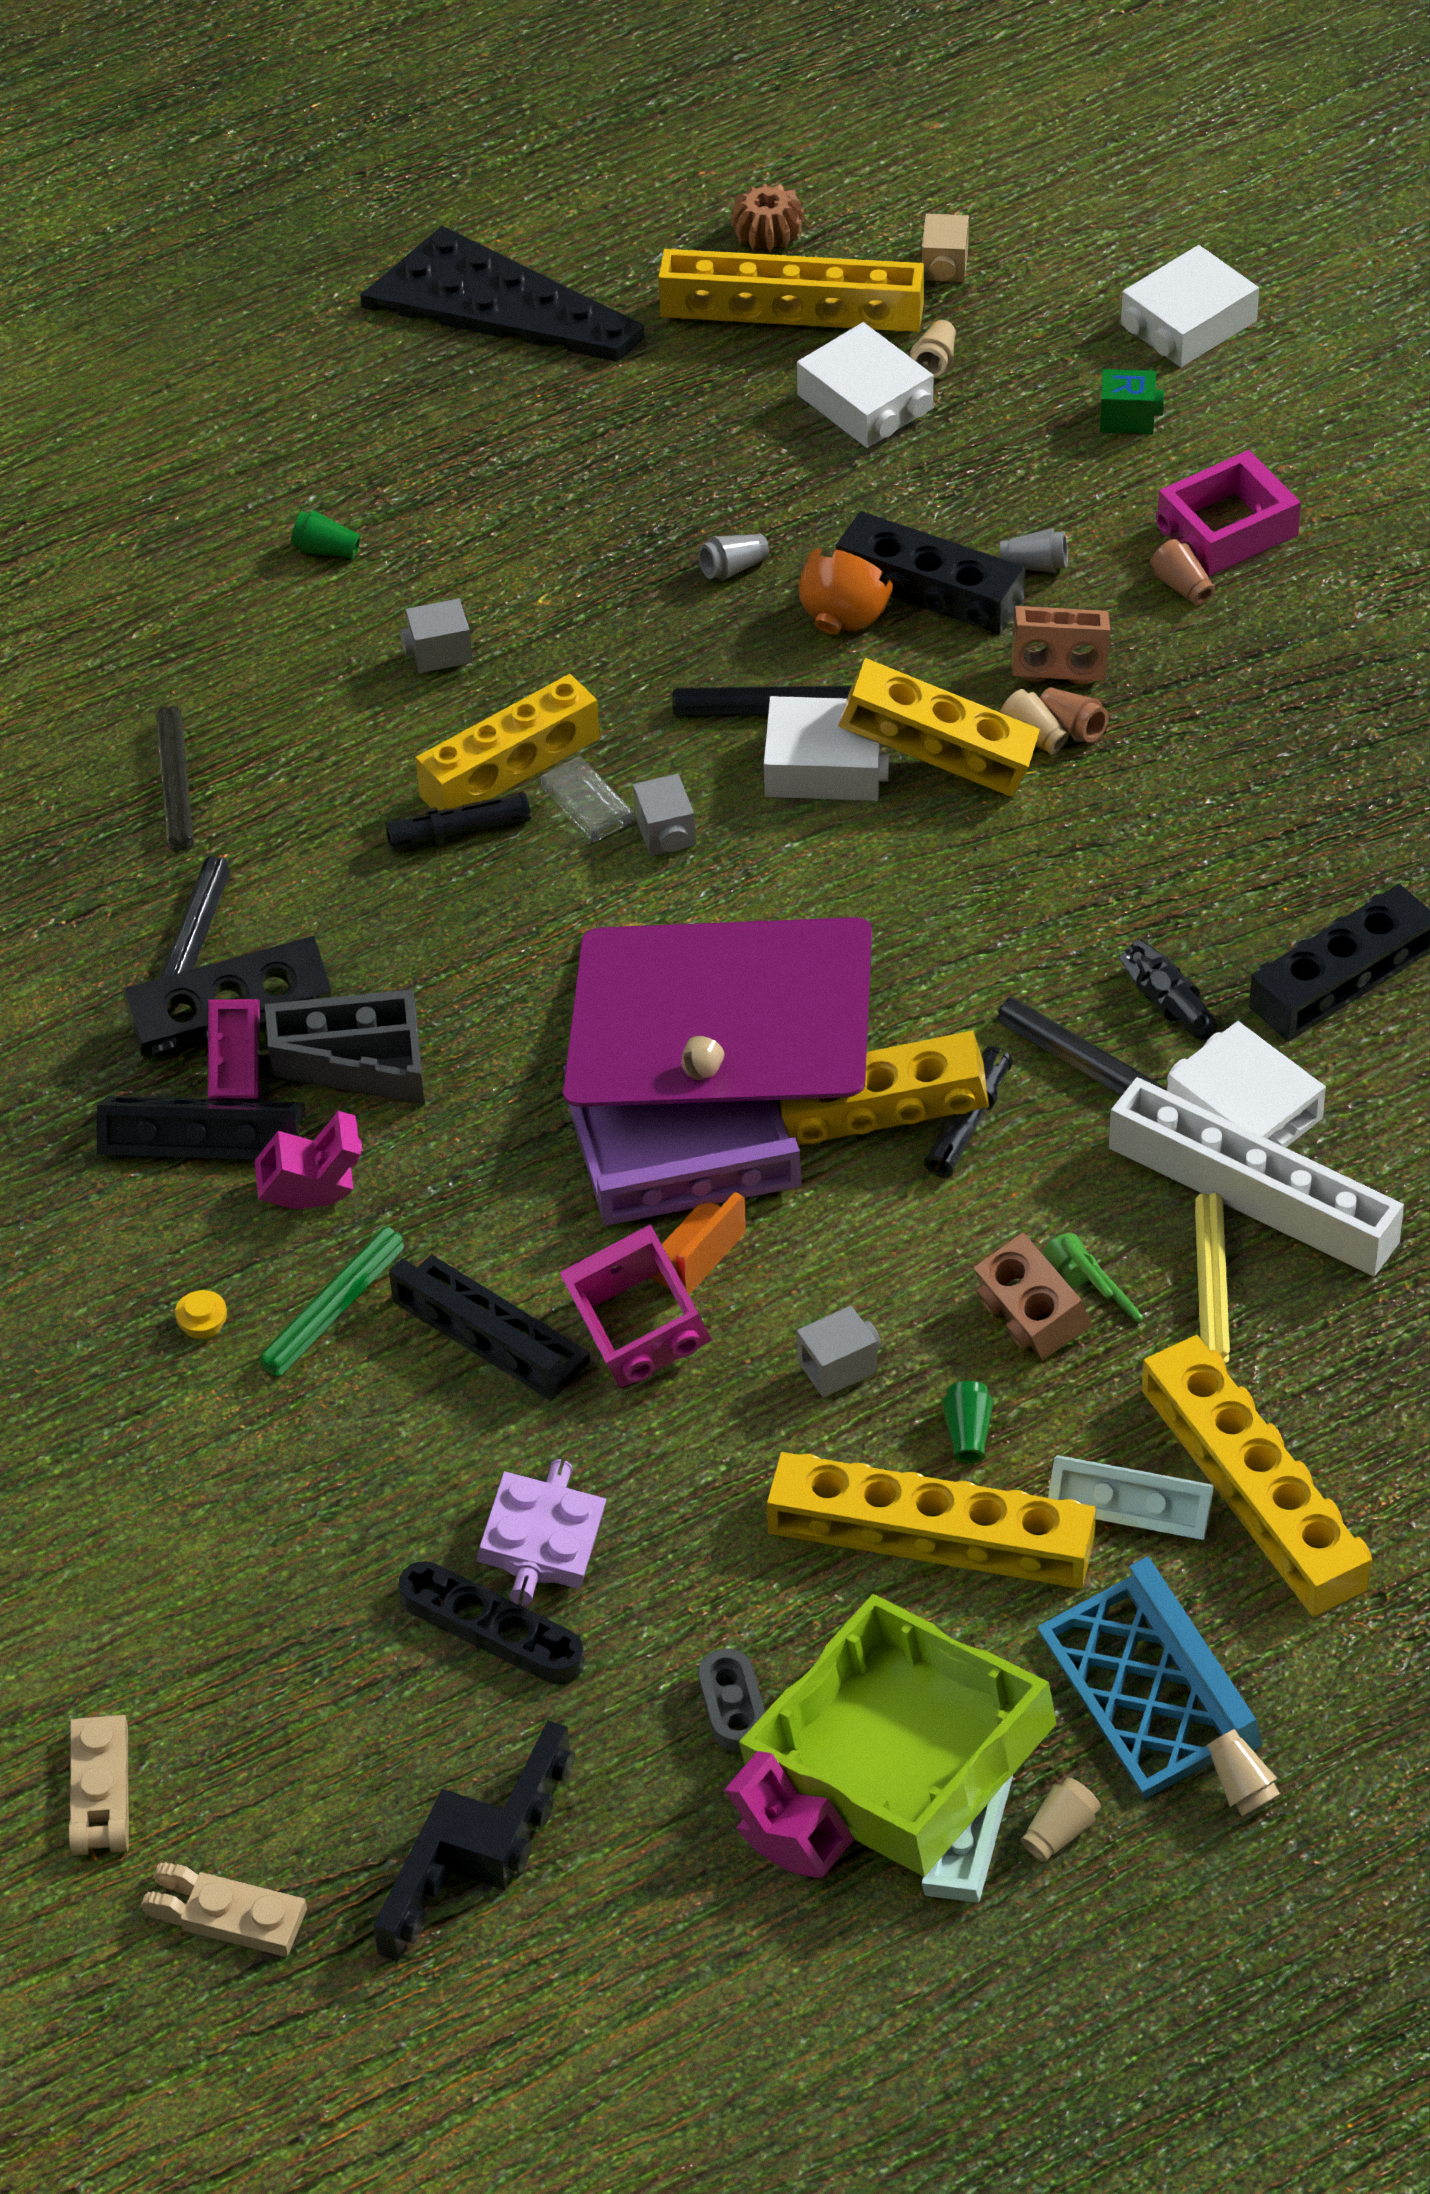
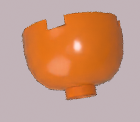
M817 548L809 552L799 579V600L808 615L815 620L814 625L818 629L833 635L839 634L840 631L855 632L865 629L880 617L891 596L893 584L889 580L885 586L879 580L882 574L879 568L845 551L834 550L832 557L820 556L823 548Z

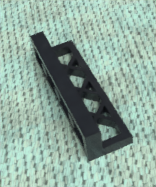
M107 1096L97 1104V1154L255 1160L278 1131L298 1136L299 1122L305 1117V1102Z
M432 1254L419 1267L402 1258L389 1270L393 1303L550 1401L590 1362L589 1351ZM435 1275L436 1277L440 1278L444 1282L448 1283L450 1287H448L447 1285H445L444 1283L440 1282L432 1276ZM478 1303L482 1304L483 1306H485L486 1308H488V1309L490 1310V1312L487 1311V1310H485L484 1308H482L481 1306H479V1305H477V1304H478ZM516 1328H520L523 1331L527 1332L529 1336H527L526 1334H524ZM556 1353H561L565 1357L569 1358V1360L565 1363L563 1367L562 1357Z

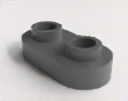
M719 1649L709 1653L702 1660L699 1666V1687L714 1740L726 1750L741 1752L739 1741L765 1713V1709L749 1658L742 1652L734 1649ZM726 1680L734 1682L733 1685L726 1687L719 1685L720 1682ZM736 1725L746 1727L744 1730H732L731 1728Z

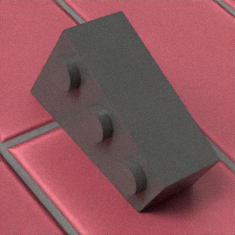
M413 989L265 1004L267 1040L273 1077L425 1104Z

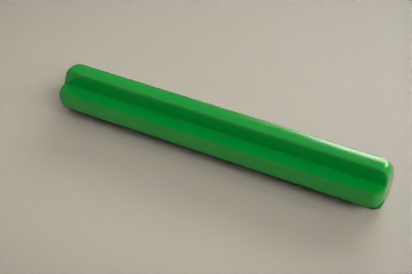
M390 1227L382 1228L259 1354L262 1369L274 1377L283 1375L404 1249L403 1237Z

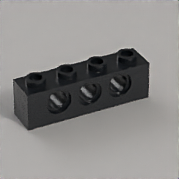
M863 511L858 513L836 544V550L858 556L882 571L879 580L885 586L889 580L893 584L891 598L902 600L997 634L1002 633L1015 614V606H1020L1024 600V566Z
M1400 883L1383 894L1374 895L1364 906L1348 916H1341L1335 919L1327 929L1310 939L1301 940L1291 951L1275 961L1266 962L1251 975L1249 1008L1287 1042L1293 1040L1430 954V909Z
M315 936L125 988L124 1003L140 1055L152 1052L154 1057L170 1055L181 1050L182 1043L199 1038L202 1044H208V1000H216L215 997L222 991H234L241 999H258L260 1001V1029L267 1027L265 1004L330 998L331 987ZM272 977L281 978L288 984L289 991L282 996H272L264 990L262 984ZM182 1003L190 1006L194 1010L195 1016L188 1022L180 1023L174 1021L169 1016L168 1010L173 1005Z

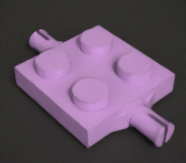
M554 1460L550 1465L546 1482L505 1471L503 1473L479 1547L477 1562L502 1568L516 1576L513 1589L510 1592V1599L515 1604H518L522 1589H525L521 1605H529L533 1600L537 1582H555L581 1589L603 1516L606 1498L566 1488L573 1471L571 1464L567 1461L564 1462L561 1475L559 1476L561 1460Z

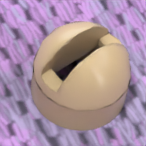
M691 1037L682 1052L681 1066L685 1074L694 1080L711 1078L717 1073L725 1056L724 1050L716 1041L708 1037Z

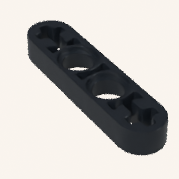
M428 1561L416 1562L402 1571L399 1577L401 1603L411 1614L549 1683L567 1684L581 1675L584 1669L583 1643L574 1632L435 1563ZM428 1583L433 1585V1591L423 1588ZM414 1587L423 1589L419 1594L414 1593ZM440 1599L444 1600L443 1606H441V1607H440ZM464 1603H476L483 1608L482 1614L472 1620H463L454 1614L455 1609ZM510 1625L523 1626L529 1632L526 1638L515 1643L504 1641L500 1638L499 1634L505 1627ZM541 1638L543 1639V1646L539 1645ZM563 1651L569 1652V1659L560 1657L556 1662L550 1661V1654L559 1656Z

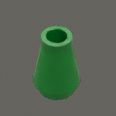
M315 510L311 513L301 511L294 525L291 546L300 548V552L303 554L354 559L359 549L361 533L351 531Z
M976 1381L953 1383L948 1386L946 1396L941 1401L953 1445V1458L960 1463H977L985 1458V1444L994 1400L988 1394V1387L983 1383Z

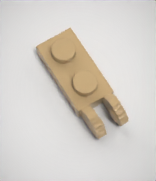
M167 1862L157 1865L153 1878L164 1889L167 1888L170 1891L174 1890L177 1893L189 1895L187 1904L175 1896L152 1891L144 1895L140 1907L151 1918L161 1919L164 1922L182 1926L183 1931L283 1957L289 1955L307 1911L306 1899L203 1872H200L198 1875L186 1866Z

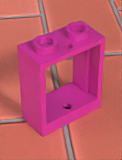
M1247 450L1160 489L1156 522L1164 535L1177 539L1181 544H1188L1206 574L1211 576L1298 536L1301 502L1250 450ZM1236 493L1255 514L1213 532L1194 512Z
M651 1224L559 1272L620 1389L633 1382H639L648 1378L655 1370L678 1358L693 1354L699 1347L712 1341ZM661 1272L684 1315L615 1351L593 1307Z

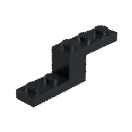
M547 1720L504 1809L445 1789L441 1790L373 1925L378 1955L399 1962L408 1942L414 1944L418 1940L425 1921L424 1909L431 1896L437 1898L442 1892L448 1872L506 1891L514 1872L521 1873L525 1869L532 1849L530 1839L537 1826L543 1828L548 1822L554 1802L552 1794L558 1782L565 1783L568 1780L574 1766L575 1752L570 1750L567 1726Z

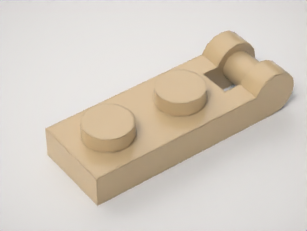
M126 1715L71 1719L69 1841L72 1856L89 1855L90 1849L110 1847L111 1853L129 1850L128 1724ZM108 1822V1825L90 1827V1823Z

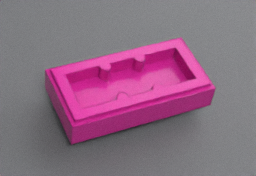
M258 999L208 1000V1099H260V1001Z

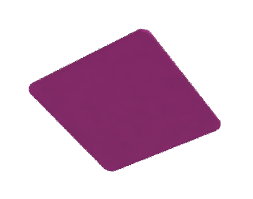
M847 917L599 927L586 932L582 937L563 1089L564 1100L576 1107L841 1098L859 1094L865 1088L872 946L871 923L863 918ZM691 1037H708L716 1041L723 1048L724 1059L713 1077L694 1080L685 1074L681 1066V1057L685 1045Z

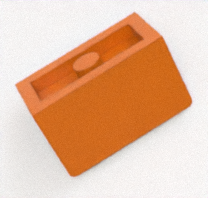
M734 1192L721 1207L713 1202L697 1205L662 1243L688 1295L695 1290L746 1233L745 1197L737 1192ZM661 1272L649 1277L670 1289Z

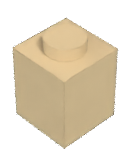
M926 213L922 241V263H924L926 281L965 283L969 243V215Z

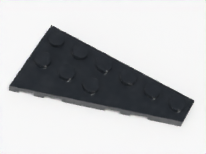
M444 226L437 229L360 295L361 307L364 309L376 311L379 305L395 308L398 311V316L412 319L416 313L438 318L440 325L504 338L506 332L525 336L526 343L541 346L544 340L566 344L568 352L616 362L621 360L645 338L643 324Z

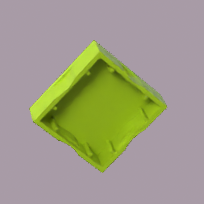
M872 1594L828 1642L814 1666L800 1680L788 1687L742 1737L739 1745L745 1765L757 1751L772 1753L798 1794L828 1798L856 1841L925 1877L1057 1723L1048 1681L986 1650L962 1644L947 1636L934 1624Z

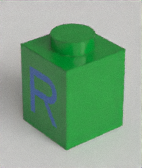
M1102 370L1100 432L1153 434L1154 416H1163L1164 389H1155L1156 371Z

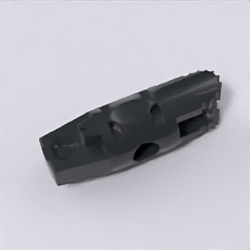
M1140 938L1119 956L1120 961L1135 982L1137 989L1154 1003L1157 1010L1167 1020L1178 1021L1196 1039H1209V1037L1217 1032L1216 1019L1205 1007L1204 1003L1201 1002L1199 988L1181 973L1170 958L1164 956Z

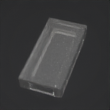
M581 756L541 775L542 788L593 843L633 823V811Z

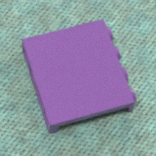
M563 1065L564 1080H565L566 1065ZM776 1100L576 1107L568 1104L604 1226L692 1209L699 1204L709 1202L715 1204L726 1202L734 1192L746 1198L802 1186L800 1150L795 1137H788Z

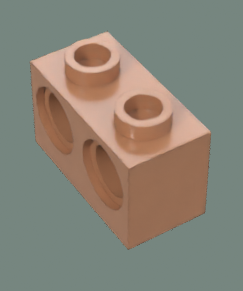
M1015 606L1011 646L1012 676H1018L1031 682H1041L1047 678L1067 679L1071 683L1081 685L1090 684L1093 681H1105L1111 632L1108 611ZM1033 642L1047 644L1040 651H1031L1026 648ZM1082 644L1094 647L1085 654L1072 651L1076 646Z
M1024 1232L973 1268L981 1285L975 1292L984 1307L993 1316L1001 1312L1008 1321L1005 1324V1328L1016 1345L1021 1350L1030 1346L1041 1361L1092 1325L1081 1298ZM1014 1279H1022L1015 1285L1006 1286L1008 1282ZM1043 1313H1051V1315L1046 1319L1039 1321L1035 1320L1039 1315Z

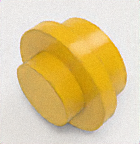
M198 1290L188 1293L176 1305L175 1317L177 1324L192 1338H211L222 1329L226 1321V1303L220 1295L212 1291Z

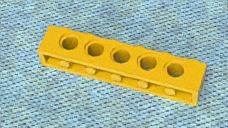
M664 249L658 277L660 317L854 328L864 322L876 330L920 332L924 305V263Z
M1196 1334L1143 1359L1142 1392L1311 1616L1319 1615L1367 1591L1370 1566L1372 1565V1556L1368 1546L1360 1537H1353L1343 1524L1342 1516L1336 1504L1329 1498L1324 1499L1315 1488L1311 1474L1305 1464L1299 1460L1295 1462L1288 1453L1278 1429L1272 1423L1266 1424L1261 1418L1247 1389L1243 1386L1238 1387L1227 1373L1226 1365L1220 1354L1216 1350H1209Z
M781 1452L767 1500L768 1534L1083 1589L1095 1538L1096 1506L1085 1505L1076 1500H1057L1029 1495L1020 1490L1005 1491L977 1486L968 1481L953 1482L924 1477L916 1472L901 1473L872 1468L864 1463L849 1464L820 1459L812 1454L797 1455Z

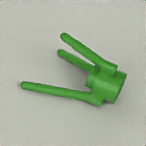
M1061 1234L1048 1242L1044 1248L1043 1256L1070 1287H1078L1090 1280L1104 1297H1112L1136 1323L1142 1322V1314L1100 1268L1093 1255L1088 1253L1076 1234Z

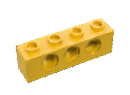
M867 658L864 659L853 682L838 727L1010 797L1014 796L1029 767L1040 731L1037 727Z
M568 674L415 757L419 796L431 808L436 807L440 811L489 800L599 740L597 699L571 674Z
M973 1030L867 1052L865 1088L857 1095L841 1098L780 1100L781 1114L790 1138L795 1137L798 1146L816 1144L825 1140L854 1134H866L874 1130L904 1124H915L920 1121L953 1114H964L969 1111L989 1107L984 1063Z

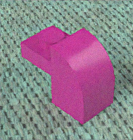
M337 1111L314 1141L278 1131L254 1161L258 1200L288 1208L302 1209L331 1205L350 1194L354 1190L351 1167L357 1164L362 1151V1141L358 1138L356 1116Z
M757 1751L725 1789L726 1794L743 1818L736 1827L739 1833L757 1852L789 1872L823 1878L854 1840V1837L828 1798L798 1794L772 1753Z

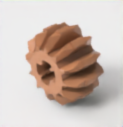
M764 182L762 188L758 189L748 186L746 194L736 195L733 213H731V226L738 237L739 244H750L753 251L767 248L771 253L773 247L777 246L787 249L789 241L799 240L802 222H804V211L801 208V202L796 197L795 191H784L782 184L768 187Z

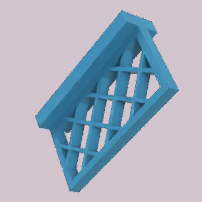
M1149 1556L1129 1566L1131 1571L1130 1577L1037 1626L1040 1637L1144 1800L1213 1763L1207 1746L1199 1747L1185 1744L1191 1722L1214 1726L1220 1736L1235 1729L1240 1738H1243L1252 1750L1262 1746L1256 1718ZM1130 1597L1137 1608L1132 1625L1105 1620L1109 1607ZM1144 1620L1150 1629L1142 1628ZM1072 1627L1091 1630L1085 1651L1062 1647L1056 1636ZM1101 1632L1128 1637L1122 1659L1095 1653ZM1138 1640L1161 1644L1164 1651L1159 1666L1131 1661ZM1171 1661L1177 1670L1169 1668ZM1073 1662L1081 1663L1079 1670H1077ZM1091 1665L1118 1671L1111 1692L1087 1686L1085 1681ZM1127 1673L1155 1678L1148 1700L1121 1694ZM1164 1681L1185 1684L1189 1687L1191 1692L1186 1707L1158 1702ZM1198 1702L1204 1711L1195 1710ZM1099 1703L1107 1704L1105 1712ZM1117 1706L1144 1712L1138 1734L1114 1728L1112 1720ZM1154 1714L1182 1720L1176 1741L1147 1736ZM1125 1744L1134 1746L1132 1753H1130ZM1143 1748L1171 1753L1167 1768L1146 1778L1138 1765Z

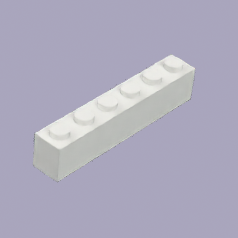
M1136 1077L1111 1109L1109 1149L1200 1193L1208 1195L1217 1193L1223 1198V1204L1375 1277L1400 1243L1404 1204L1147 1081Z

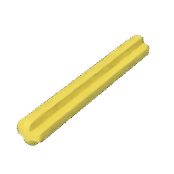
M1201 1193L1195 1199L1200 1338L1209 1350H1216L1226 1364L1229 1361L1230 1343L1223 1198L1217 1193L1210 1195Z

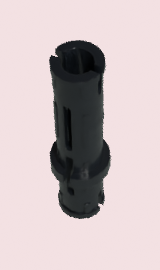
M522 791L505 797L493 798L438 811L434 807L426 809V814L386 822V835L392 852L432 842L434 846L445 844L446 839L455 838L456 836L477 833L510 824L531 821L529 814L531 813L525 792Z
M987 1047L982 1053L989 1107L969 1111L964 1114L950 1115L930 1152L924 1158V1166L929 1172H932L937 1162L943 1158V1162L936 1173L938 1177L949 1178L953 1175L955 1167L984 1113L987 1110H991L998 1100L997 1089L1013 1065L1011 1056L1005 1052L999 1064L997 1063L994 1066V1062L1001 1051L998 1047Z

